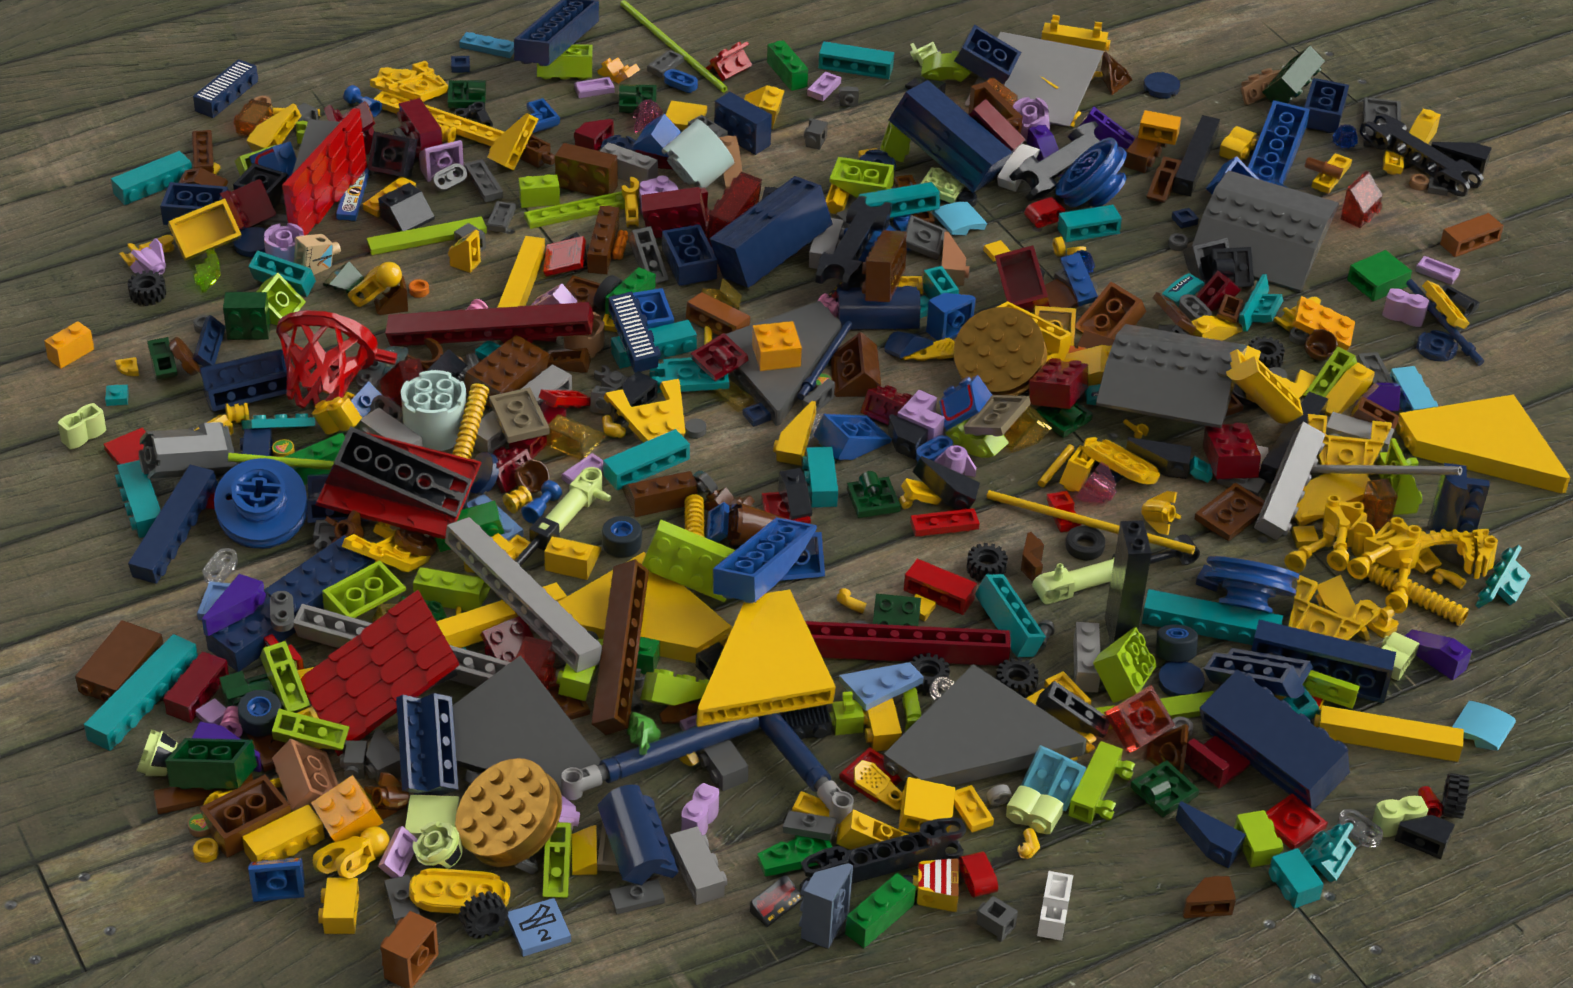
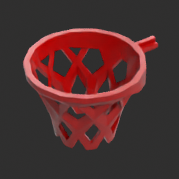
M303 310L289 313L279 319L277 323L276 333L281 341L287 370V398L292 400L294 397L296 406L303 409L311 400L315 407L320 402L319 394L322 391L330 394L325 399L326 401H332L339 396L343 398L357 373L373 365L374 360L395 365L397 353L377 348V339L367 327L353 319L336 313ZM309 326H320V329L314 334ZM297 327H302L309 341L304 348L294 343ZM327 328L335 329L338 345L325 353L318 340ZM293 329L292 335H291V338H290V336L288 335L287 332ZM341 332L350 338L343 341ZM356 342L360 344L357 356L346 357L345 350ZM316 365L317 368H316V369L314 370V372L311 374V373L309 372V370L312 369V368ZM300 382L302 387L308 390L304 398H302L299 388Z

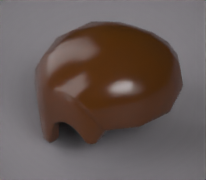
M1316 329L1306 339L1304 344L1305 351L1314 360H1328L1338 347L1337 338L1330 331Z
M535 459L522 463L514 473L517 487L525 486L531 494L541 491V486L550 477L547 467L541 461Z

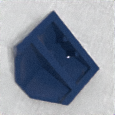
M896 331L889 335L884 350L893 356L903 358L933 345V340L918 334Z

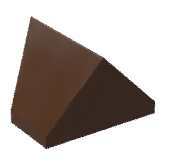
M1106 51L1103 53L1101 65L1102 79L1111 95H1113L1133 79L1125 67Z
M402 276L399 282L400 286L391 287L387 293L382 292L385 297L380 300L377 298L374 300L377 314L386 315L408 312L407 288L404 276Z
M1184 724L1149 740L1146 759L1155 766L1167 760L1183 774L1189 726Z

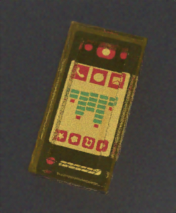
M730 379L729 389L710 390L737 412L754 403V398Z

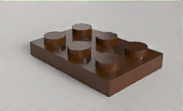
M1234 483L1197 511L1194 520L1225 540L1230 541L1258 519L1265 501L1241 485Z

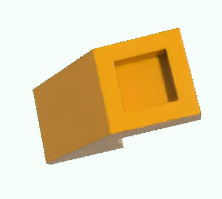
M617 57L614 60L609 58L601 63L602 68L597 70V73L603 77H610L612 81L619 84L640 69L637 64L631 67L628 64L624 66Z

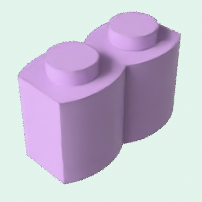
M1390 289L1382 315L1390 320L1402 321L1411 326L1421 327L1426 316L1429 300L1422 295L1409 294L1402 289Z
M702 783L695 789L693 800L689 801L682 810L681 831L698 826L702 835L707 833L708 824L715 820L719 812L718 788Z

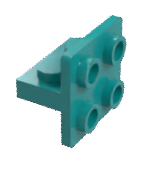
M1351 822L1344 825L1338 824L1325 832L1324 830L1319 831L1314 835L1311 846L1303 853L1310 866L1315 865L1329 882L1338 879L1356 850L1354 844L1347 838L1354 827Z

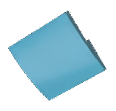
M968 202L946 204L932 212L951 235H967L969 229L985 230L987 222Z
M1469 701L1452 727L1464 729L1463 738L1474 740L1475 747L1498 751L1516 723V720L1511 715L1497 708Z
M1040 745L1021 786H1027L1040 794L1057 798L1063 803V810L1066 811L1086 767Z

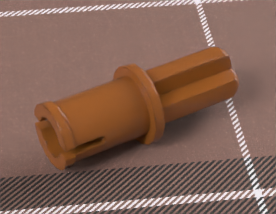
M1308 157L1305 162V168L1319 172L1322 176L1325 174L1338 180L1344 169L1328 164V161L1323 162Z

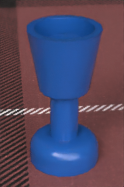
M355 85L347 87L343 95L347 103L354 104L358 102L361 104L366 101L373 117L380 113L382 109L380 101L367 96H360V89Z
M545 481L541 486L542 496L533 499L521 509L523 518L529 523L534 524L543 515L547 508L546 503L549 500L556 501L561 497L562 489L554 481Z

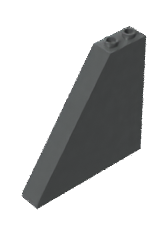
M820 301L726 334L748 355L749 361L730 373L757 404L762 403L770 412L771 420L776 426L783 422L797 402V395L802 389V383L811 375L842 328L840 320L836 319ZM793 321L802 347L801 367L760 371L752 346L753 325Z
M521 655L453 705L456 761L459 767L483 773L491 766L508 759H527L538 764L545 773L551 776L561 791V775L565 769L570 767L582 769L593 764L596 766L600 764L601 759Z
M973 664L884 753V768L892 776L897 774L905 784L908 777L946 786H954L1029 768L1040 745L1067 758L1082 756L1086 750L1087 739Z

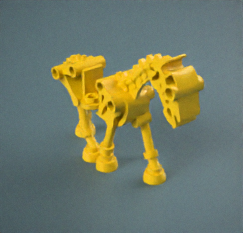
M1331 494L1327 497L1324 510L1316 509L1314 512L1308 510V513L1303 512L1301 514V520L1324 518L1322 527L1323 538L1308 546L1300 547L1298 551L1290 552L1284 559L1285 565L1289 570L1299 573L1304 570L1306 560L1312 556V553L1325 546H1333L1334 550L1327 555L1328 565L1336 571H1343L1347 568L1349 574L1356 579H1364L1368 575L1369 566L1374 564V562L1388 567L1399 568L1398 583L1394 586V592L1386 597L1385 603L1393 608L1394 613H1402L1408 605L1407 579L1411 569L1415 568L1416 562L1419 560L1420 550L1434 545L1457 544V552L1463 555L1464 570L1471 574L1475 560L1474 579H1479L1480 573L1485 577L1488 570H1491L1494 566L1498 540L1493 535H1489V529H1477L1470 533L1468 531L1458 532L1456 529H1453L1452 532H1447L1445 529H1442L1437 533L1431 530L1429 534H1426L1424 531H1421L1422 529L1419 526H1408L1404 519L1400 517H1393L1391 522H1387L1375 535L1373 526L1366 522L1367 513H1364L1363 503L1343 502L1340 496ZM1347 547H1351L1353 554L1357 558L1349 561Z

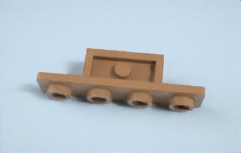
M1267 68L1261 70V74L1248 76V79L1242 82L1243 87H1241L1244 104L1249 105L1266 97L1262 91L1281 70Z

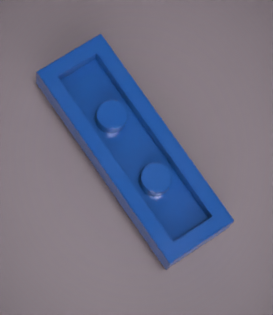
M1080 253L1062 257V267L1079 307L1093 303L1098 295Z

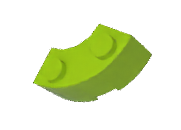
M940 51L923 59L921 76L937 81L950 79L962 82L971 71L954 62L959 51L941 54Z
M972 417L945 432L952 439L953 445L961 446L967 450V453L980 458L995 456L1009 443L1004 435L995 437L993 435L975 436L974 434H965L963 426Z

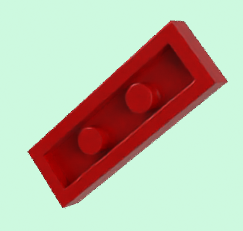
M541 389L539 398L545 400L546 405L555 408L558 405L569 408L570 405L581 408V406H590L591 397L575 390Z
M974 508L911 515L910 518L915 537L979 530L980 525Z

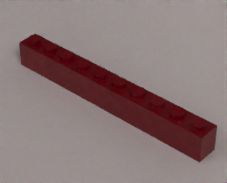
M590 302L400 313L388 315L385 334L391 347L425 345L424 340L426 338H432L439 344L508 340L515 335L523 339L592 334L594 314Z
M805 621L822 658L910 662L915 656L919 658V654H923L926 657V653H931L930 657H934V654H936L938 659L943 657L945 662L951 664L999 666L1000 663L1003 664L1004 660L1007 659L1009 661L1011 648L1010 630Z

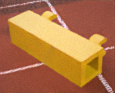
M1053 15L1051 23L1045 22L1042 40L1104 52L1106 50L1109 51L1111 40H1108L1109 32L1101 31L1102 22L1095 21L1093 30L1059 25L1060 16Z

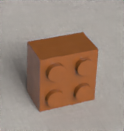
M409 911L404 919L401 918L398 921L395 930L389 937L384 938L380 947L385 979L403 988L414 987L439 955L436 922L412 911Z

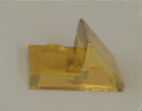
M722 279L720 290L702 288L701 292L737 310L740 309L742 295L725 279Z

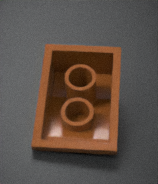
M1110 282L1075 324V329L1082 334L1086 330L1115 340L1116 334L1125 324L1135 326L1147 311L1141 299L1115 283Z

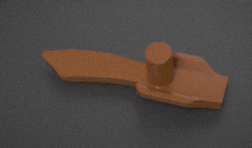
M700 701L691 705L689 702L675 706L668 705L664 711L659 713L662 724H675L691 717L693 713H697Z

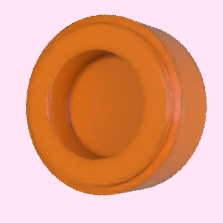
M421 279L412 281L409 284L410 295L416 298L427 296L429 294L428 282Z

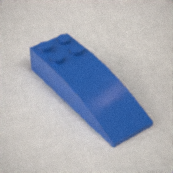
M1273 100L1248 166L1260 180L1273 184L1277 180L1284 184L1307 127L1310 109Z
M776 517L713 568L714 594L722 595L728 599H741L746 603L756 602L790 570L806 548L817 529V525Z

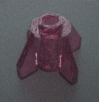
M644 100L634 110V118L637 119L634 125V132L638 133L647 124L663 115V111L656 102Z
M1102 461L1096 468L1099 475L1093 472L1084 485L1088 490L1082 488L1076 496L1083 502L1104 503L1106 499L1111 501L1117 493V490L1114 489L1116 482L1110 468Z

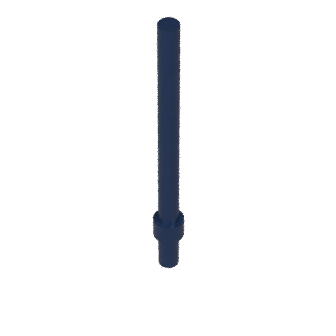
M1409 279L1406 282L1408 288L1415 295H1422L1429 300L1427 309L1462 347L1461 350L1464 354L1470 356L1478 366L1482 365L1484 359L1477 353L1476 347L1446 321L1447 318L1436 309L1435 304L1412 279Z
M851 321L844 323L811 375L804 380L802 389L797 395L798 399L803 400L809 392L813 391L817 384V379L853 325Z

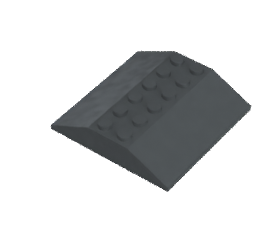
M1228 170L1212 194L1192 246L1227 238L1230 248L1252 247L1254 279L1259 280L1262 274H1267L1268 283L1301 293L1339 203Z
M1125 324L1116 334L1107 358L1096 406L1221 428L1235 387V383L1226 374V371L1232 369L1230 362H1232L1230 352L1238 349L1245 356L1247 345Z

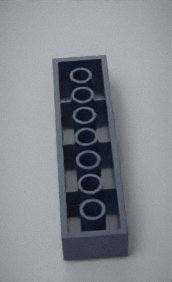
M560 0L514 39V61H521L522 64L538 63L539 66H549L599 22V0Z
M345 535L264 589L266 593L265 601L262 605H259L254 613L210 636H206L207 649L217 657L227 660V664L240 672L260 658L262 649L265 647L264 637L273 634L280 643L296 633L294 626L286 632H278L271 627L270 596L273 593L287 591L293 596L294 619L302 604L324 610L322 590L375 563V559L342 547L344 538H346Z

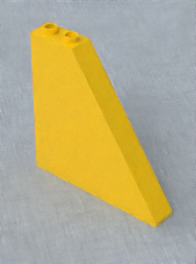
M1514 394L1399 413L1400 417L1395 430L1404 441L1405 447L1415 457L1443 464L1465 465L1467 470L1561 494L1566 493L1571 477Z
M643 552L631 560L636 559L642 564L646 553ZM613 570L558 602L587 631L596 633L599 639H603ZM649 572L640 637L660 640L661 657L696 663V653L720 642L723 647L725 646L732 630V626L685 586Z
M790 589L765 593L756 602L743 603L699 703L696 719L697 727L833 703L836 686Z

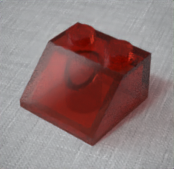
M1365 171L1347 188L1340 218L1358 228L1369 223L1375 214H1379L1383 206L1381 203L1383 195L1368 171Z
M420 358L399 361L379 380L383 396L390 398L402 407L401 389L406 381L419 377V373L423 372Z

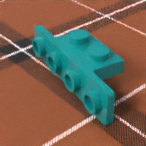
M1262 274L1259 281L1256 282L1255 289L1251 292L1249 300L1245 303L1243 311L1239 314V324H1242L1243 332L1249 330L1252 322H1272L1283 302L1282 294H1268L1267 274Z
M1520 545L1512 549L1508 547L1500 555L1502 559L1494 566V573L1486 580V587L1478 594L1479 599L1475 605L1478 609L1491 602L1496 593L1509 605L1514 604L1519 598L1531 576L1515 560L1522 549Z

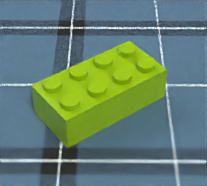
M660 520L642 565L649 572L725 602L726 598L722 595L714 594L713 568L735 550Z

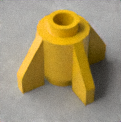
M1166 491L1147 500L1142 506L1141 513L1145 521L1159 534L1169 535L1170 524L1167 523L1172 522L1174 519H1181V515L1176 513L1175 506L1170 504L1175 503L1177 492Z

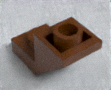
M196 168L185 170L179 183L226 187L228 181L205 169Z
M725 487L706 495L707 499L704 502V509L710 511L725 502L729 505V515L733 516L734 509H731V506L734 502L752 506L755 500L751 495L743 498L740 496L734 498Z
M1028 532L1022 555L1021 571L1033 582L1037 576L1042 574L1043 564L1041 561L1044 544L1032 532Z

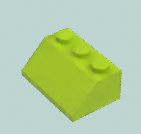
M573 44L549 66H539L537 63V77L542 79L559 77L563 80L570 79V77H578L580 80L592 78L593 45Z
M379 560L322 590L324 610L356 618L406 591V587Z
M426 567L419 568L413 582L414 592L419 590L424 600L440 602L442 607L456 609V607L460 606L463 611L479 608L486 600L491 588L479 576Z

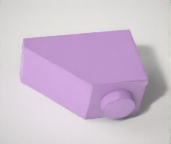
M561 283L537 297L531 306L577 303L578 301Z

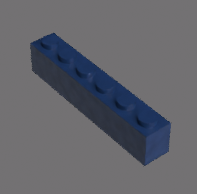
M189 465L130 559L128 565L132 577L157 584L161 576L165 575L167 566L176 557L178 548L186 541L188 532L197 523L199 514L202 509L206 508L208 499L216 491L218 482L213 470Z

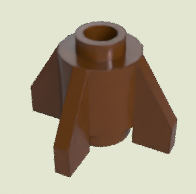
M352 510L347 520L338 522L328 516L325 521L335 526L334 533L336 538H334L332 543L344 535L349 537L355 534L362 539L364 537L360 513Z
M381 772L378 783L380 786H365L364 791L371 795L373 805L378 807L375 808L381 819L384 820L395 812L404 809L409 802L410 794L407 791H402V783L392 774Z

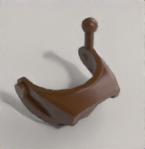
M426 338L424 343L431 351L432 360L421 361L407 355L405 362L399 365V370L404 371L409 364L419 372L427 371L443 355L441 345L432 338Z

